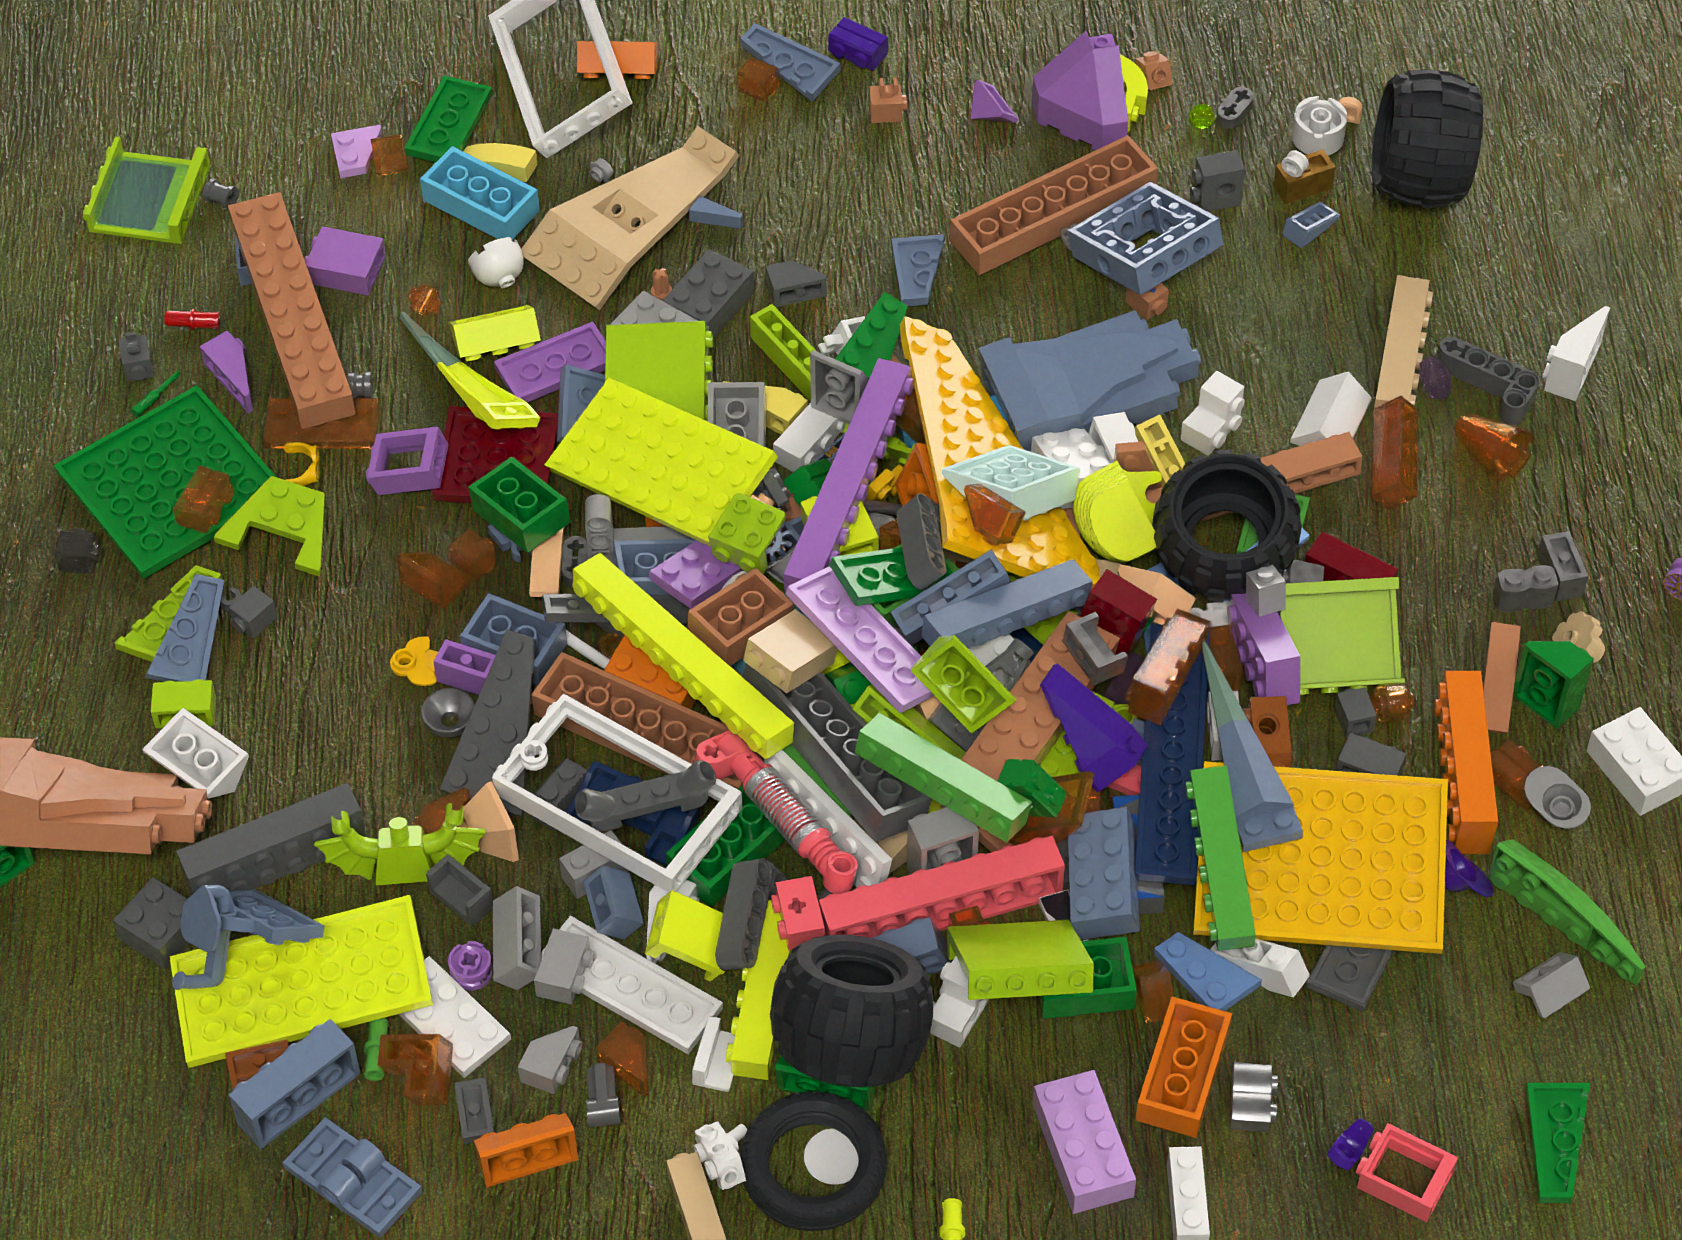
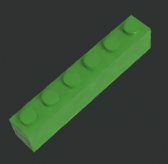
M879 713L859 731L855 754L1006 843L1027 823L1032 801L883 714Z
M1227 766L1190 770V781L1185 782L1187 800L1193 799L1194 809H1190V821L1192 828L1197 827L1199 837H1194L1196 856L1202 855L1203 865L1199 866V876L1201 884H1207L1208 894H1203L1205 911L1211 912L1213 922L1208 923L1210 941H1216L1217 951L1255 947L1256 934Z

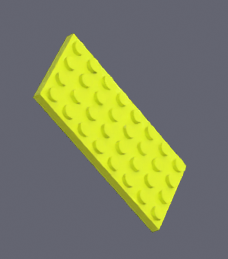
M608 378L544 465L550 468L551 472L595 493L607 496L614 502L710 546L708 535L733 496L737 493H742L750 497L778 456L773 450Z
M407 895L313 919L324 925L323 938H311L306 943L285 940L284 944L274 945L265 942V938L260 935H251L229 941L225 975L221 984L210 988L175 989L184 1053L188 1067L191 1068L226 1059L225 1053L282 1040L292 1042L304 1039L315 1026L324 1024L329 1019L342 1029L433 1005L411 896ZM196 949L169 956L172 976L174 977L180 971L186 975L204 974L207 952Z

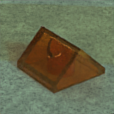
M429 551L399 553L396 557L400 583L444 610L472 580V577Z

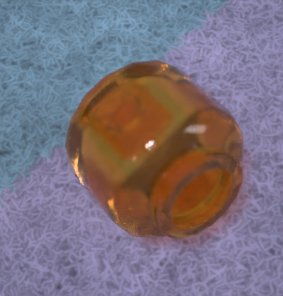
M1402 683L1378 685L1369 697L1377 719L1381 722L1407 719L1415 704L1413 694Z

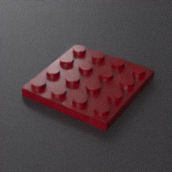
M449 406L444 437L449 445L440 488L433 489L432 492L433 501L472 503L468 487L510 457L515 458L549 485L551 470L544 464L556 448L558 413L536 412L540 417L537 427L493 429L486 422L477 418L469 407Z

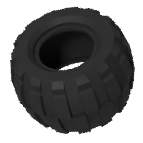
M1428 69L1407 71L1404 75L1395 74L1387 82L1377 114L1372 151V178L1379 194L1387 195L1389 199L1408 206L1425 208L1443 207L1450 203H1459L1468 194L1478 164L1483 131V99L1475 83H1469L1464 77L1450 72Z
M1231 449L1216 450L1209 457H1204L1201 454L1186 462L1182 471L1174 472L1161 489V496L1155 503L1152 525L1155 530L1154 540L1159 552L1158 558L1169 576L1177 577L1180 587L1191 594L1196 595L1198 592L1206 595L1208 601L1223 603L1224 599H1230L1231 594L1246 593V572L1273 565L1283 577L1285 569L1290 567L1297 554L1302 529L1300 507L1293 489H1290V486H1286L1287 481L1285 477L1272 464L1266 466L1261 463L1259 456L1245 452L1244 455L1231 454ZM1219 511H1229L1242 515L1252 523L1258 535V546L1238 554H1222L1204 548L1192 537L1195 527L1204 517Z
M827 935L799 944L792 949V954L788 955L774 983L770 1020L777 1052L799 1072L834 1085L875 1087L904 1078L905 1074L912 1071L915 1062H918L930 1037L933 1020L932 987H929V975L925 972L926 968L905 950L869 937Z

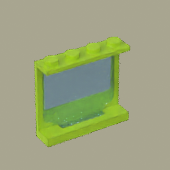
M115 136L112 146L107 148L105 164L99 169L97 184L93 185L91 189L90 202L88 205H85L83 210V219L87 221L89 232L182 244L211 167L207 148L196 147L192 160L124 152L121 138Z

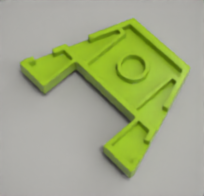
M271 476L219 529L214 536L215 543L239 550L250 526L304 543L296 559L295 569L320 576L325 493Z

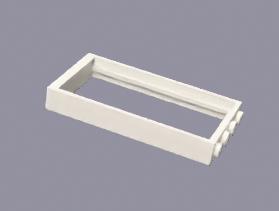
M511 0L488 15L532 145L546 158L557 153L632 104L595 0H579L612 90L546 133H544L510 32L558 0Z
M563 694L557 702L549 705L546 715L539 723L536 722L532 725L524 741L513 748L508 760L503 765H499L493 773V785L499 797L666 892L671 890L677 892L742 810V792L716 778L715 785L708 790V796L719 801V803L665 869L513 783L525 768L521 763V746L530 740H539L545 744L566 718L575 721L670 775L683 772L692 765ZM532 752L529 753V756H535V754Z

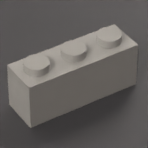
M516 886L493 900V981L519 990L535 979L541 963L540 896Z

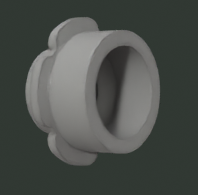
M598 158L595 162H590L591 170L589 173L591 177L597 182L602 180L606 183L609 182L610 176L614 173L611 165L602 158Z

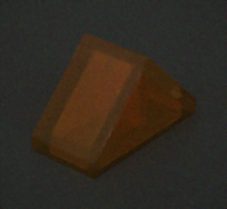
M1160 961L1132 966L1137 989L1136 994L1146 1023L1164 1019L1171 996L1174 997L1170 971Z

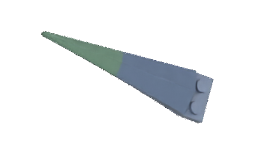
M1203 641L1202 652L1223 763L1228 769L1239 840L1243 852L1303 838V830L1294 810V803L1207 643Z

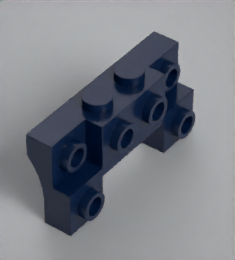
M594 761L588 769L577 794L585 788L603 792L643 781L637 776H628ZM575 796L565 812L592 827L589 820L578 817L575 810ZM676 806L621 820V823L650 835L651 837L644 847L645 857L667 866L666 852L692 830L700 817V807L682 812L681 806Z

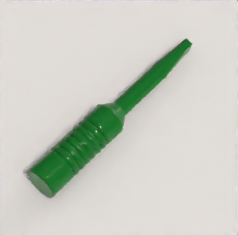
M176 370L156 390H151L131 408V413L135 417H139L159 399L160 393L180 376L179 370Z

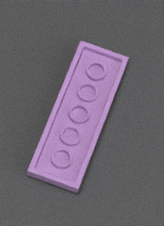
M830 566L788 586L786 595L899 713L935 696L910 671L911 667L921 657L920 654L871 604L855 606Z

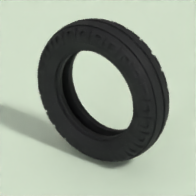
M799 1092L785 1096L770 1104L749 1126L740 1151L746 1181L743 1184L754 1204L777 1223L804 1231H823L837 1228L860 1216L879 1194L887 1170L885 1142L874 1120L866 1111L851 1100L828 1092ZM804 1125H824L836 1129L844 1134L855 1147L859 1158L857 1170L852 1179L833 1194L823 1197H803L793 1194L784 1189L774 1179L768 1166L770 1152L781 1136L794 1128Z

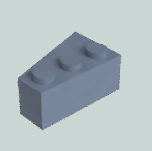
M930 917L916 919L909 925L898 929H889L881 935L873 937V939L895 945L911 954L926 968L925 972L927 974L942 972L947 962L952 963L953 961L949 960L947 956V941Z

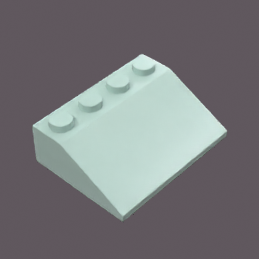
M1007 445L942 468L941 474L986 518L997 521L998 525L1009 527L1013 526L1016 522L1029 520L1032 516L1047 513L1050 509L1063 507V504L1074 501L1076 498L1079 467Z

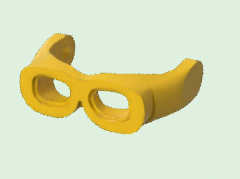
M301 442L285 444L284 451L286 453H304L313 460L302 476L286 479V481L302 486L318 482V446H311Z

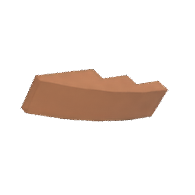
M1491 622L1483 676V691L1488 732L1507 735L1521 626Z

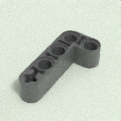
M1446 337L1440 342L1436 361L1439 370L1502 398L1499 418L1505 424L1517 425L1523 421L1536 399L1540 383L1539 376L1536 373L1456 337Z
M919 493L897 511V520L908 578L917 589L924 591L947 572L941 542L939 505L924 494Z
M765 858L740 861L733 865L715 954L717 965L722 971L751 968L756 963L768 900H771V895L776 894L775 882L787 880L786 876Z

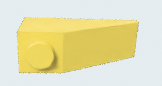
M765 386L767 394L766 427L782 435L808 406V400L801 394L794 393L786 388Z
M1157 415L1134 428L1138 442L1144 441L1155 470L1162 474L1161 483L1164 487L1174 472L1183 470L1185 462L1161 415Z

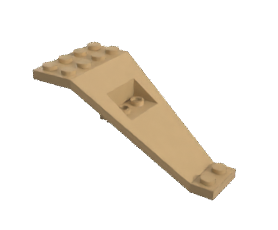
M697 126L683 147L550 209L522 247L523 257L600 310L629 269L689 211L699 196L704 197L727 174L740 155ZM621 208L620 213L615 214L617 209ZM641 221L640 225L635 227L636 222Z

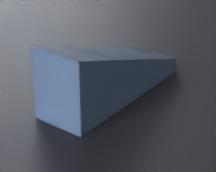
M699 196L689 209V221L741 229L743 226V214Z

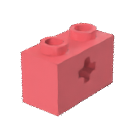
M812 876L775 882L776 894L771 895L774 914L780 913L781 921H777L780 940L786 939L788 950H792L803 942L825 936V928Z

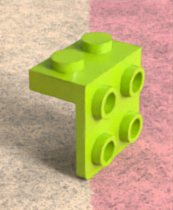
M742 493L735 494L708 535L712 555L722 562L729 561L746 572L757 568L764 575L768 568L765 551L785 521V512Z

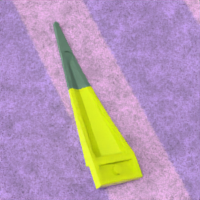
M401 312L400 319L477 418L486 422L493 429H522L524 427L538 426L540 417L526 401L500 388L472 370L436 342L405 312Z

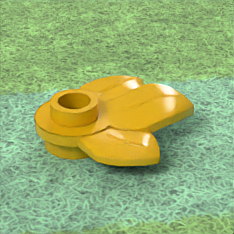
M429 637L414 638L406 644L405 648L399 649L393 654L390 660L391 670L398 676H407L409 681L415 685L431 686L437 682L433 661L438 652L429 649Z

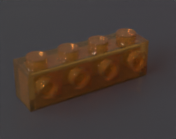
M1401 395L1374 408L1371 493L1376 501L1383 504L1389 510L1417 497L1419 409Z

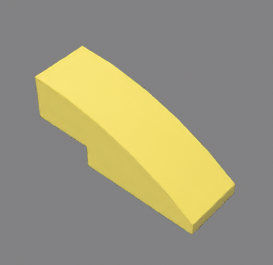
M500 143L476 144L467 146L463 151L526 183L538 165L536 150L517 145Z

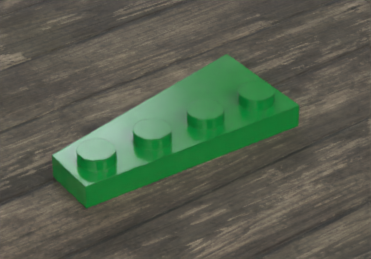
M884 292L835 360L863 371L870 378L878 358L890 361L899 335L900 323L905 316L908 306Z
M1590 1083L1526 1084L1525 1092L1538 1203H1571Z

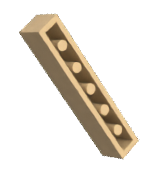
M1397 275L1373 417L1406 422L1407 412H1413L1416 395H1412L1411 390L1417 391L1420 374H1415L1414 372L1415 369L1420 370L1423 353H1418V348L1424 349L1426 333L1421 332L1422 328H1427L1430 312H1425V307L1431 308L1433 292L1428 291L1430 280Z

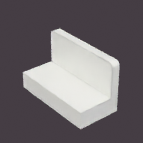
M708 1016L692 1070V1084L728 1092L734 1074L731 1073V1063L726 1062V1051L728 1043L734 1044L735 1035L720 1030L721 1018Z

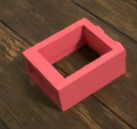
M1387 1123L1383 1133L1377 1131L1369 1146V1149L1373 1150L1369 1158L1363 1156L1355 1174L1360 1176L1357 1188L1428 1222L1454 1173L1458 1157ZM1387 1148L1436 1171L1422 1198L1373 1175Z

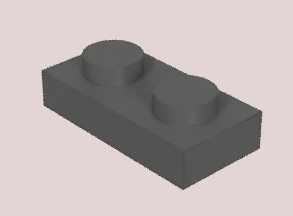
M486 1077L454 1083L463 1144L474 1143L473 1140L479 1139L484 1134L494 1132Z

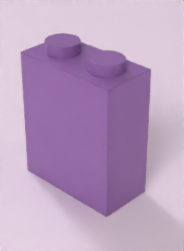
M322 226L318 236L313 238L309 256L304 258L313 285L369 296L386 257L384 240L379 237Z

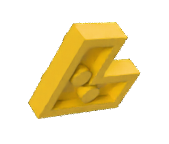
M898 465L891 472L886 468L868 485L866 499L887 502L885 499L891 494L896 496L898 492L895 482L903 467Z

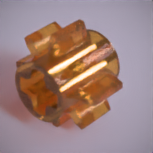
M421 283L418 288L412 286L407 295V298L411 301L409 307L423 316H428L431 311L437 313L442 304V301L438 298L440 292L425 283Z

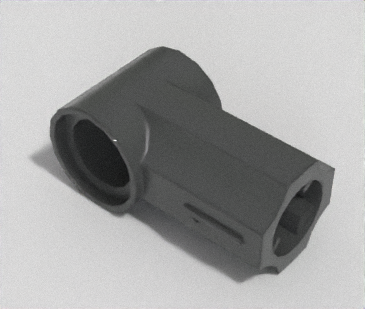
M606 1063L594 1064L592 1067L587 1068L589 1099H586L588 1126L620 1125L619 1100L615 1091L614 1067Z

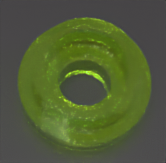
M1206 104L1195 105L1189 112V122L1197 128H1207L1214 123L1215 114L1212 108Z

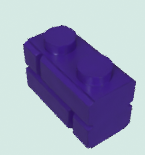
M843 17L837 24V27L835 26L829 33L828 51L835 57H843L852 61L857 67H865L874 71L879 62L887 56L888 37Z

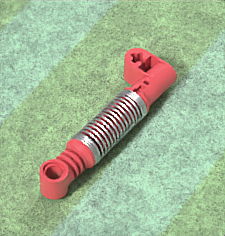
M730 730L705 740L698 745L694 762L701 760L709 763L715 772L716 778L719 780L735 774L743 783V790L747 796L763 812L778 832L782 834L796 853L802 858H808L822 874L823 885L829 892L841 894L852 889L858 867L856 858L837 847L830 839L831 833L828 831V828L771 764H765L737 734H733Z

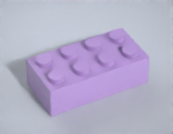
M1095 1070L1034 1086L1033 1107L1072 1213L1133 1198L1136 1178Z

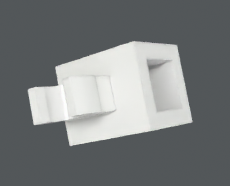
M865 316L840 321L831 335L823 337L825 343L818 344L821 354L827 355L836 351L838 355L863 322Z

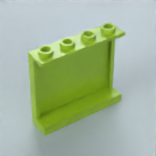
M705 321L606 325L605 382L608 378L614 379L708 421V383H712V380H708V372H713L712 355L708 356V348H713V333L707 330Z
M1399 577L1286 583V609L1279 611V616L1300 654V695L1309 694V688H1321V693L1339 692L1338 687L1350 686V689L1365 687L1368 691L1367 685L1379 684V690L1397 689V683H1405V678H1401L1396 601Z
M1069 920L947 927V956L949 960H954L955 956L958 958L968 979V1000L1093 992L1094 963Z

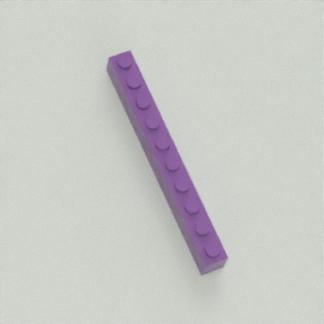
M878 358L784 572V592L787 591L789 585L829 567L832 557L840 556L839 550L841 545L845 546L847 544L850 534L849 526L857 521L859 514L858 505L860 501L864 502L866 500L869 488L867 484L869 480H874L878 469L877 461L879 458L883 459L886 453V440L888 437H892L895 432V419L897 415L901 416L904 411V398L906 394L910 395L913 390L914 379L911 378V366Z

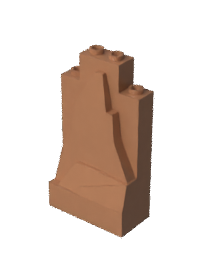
M0 737V846L151 854L155 845L161 841L194 843L199 833L204 831L206 819L211 817L212 802L207 800V789L183 788L178 785V777L175 774L127 772L99 767L83 760L37 751L35 749V739Z

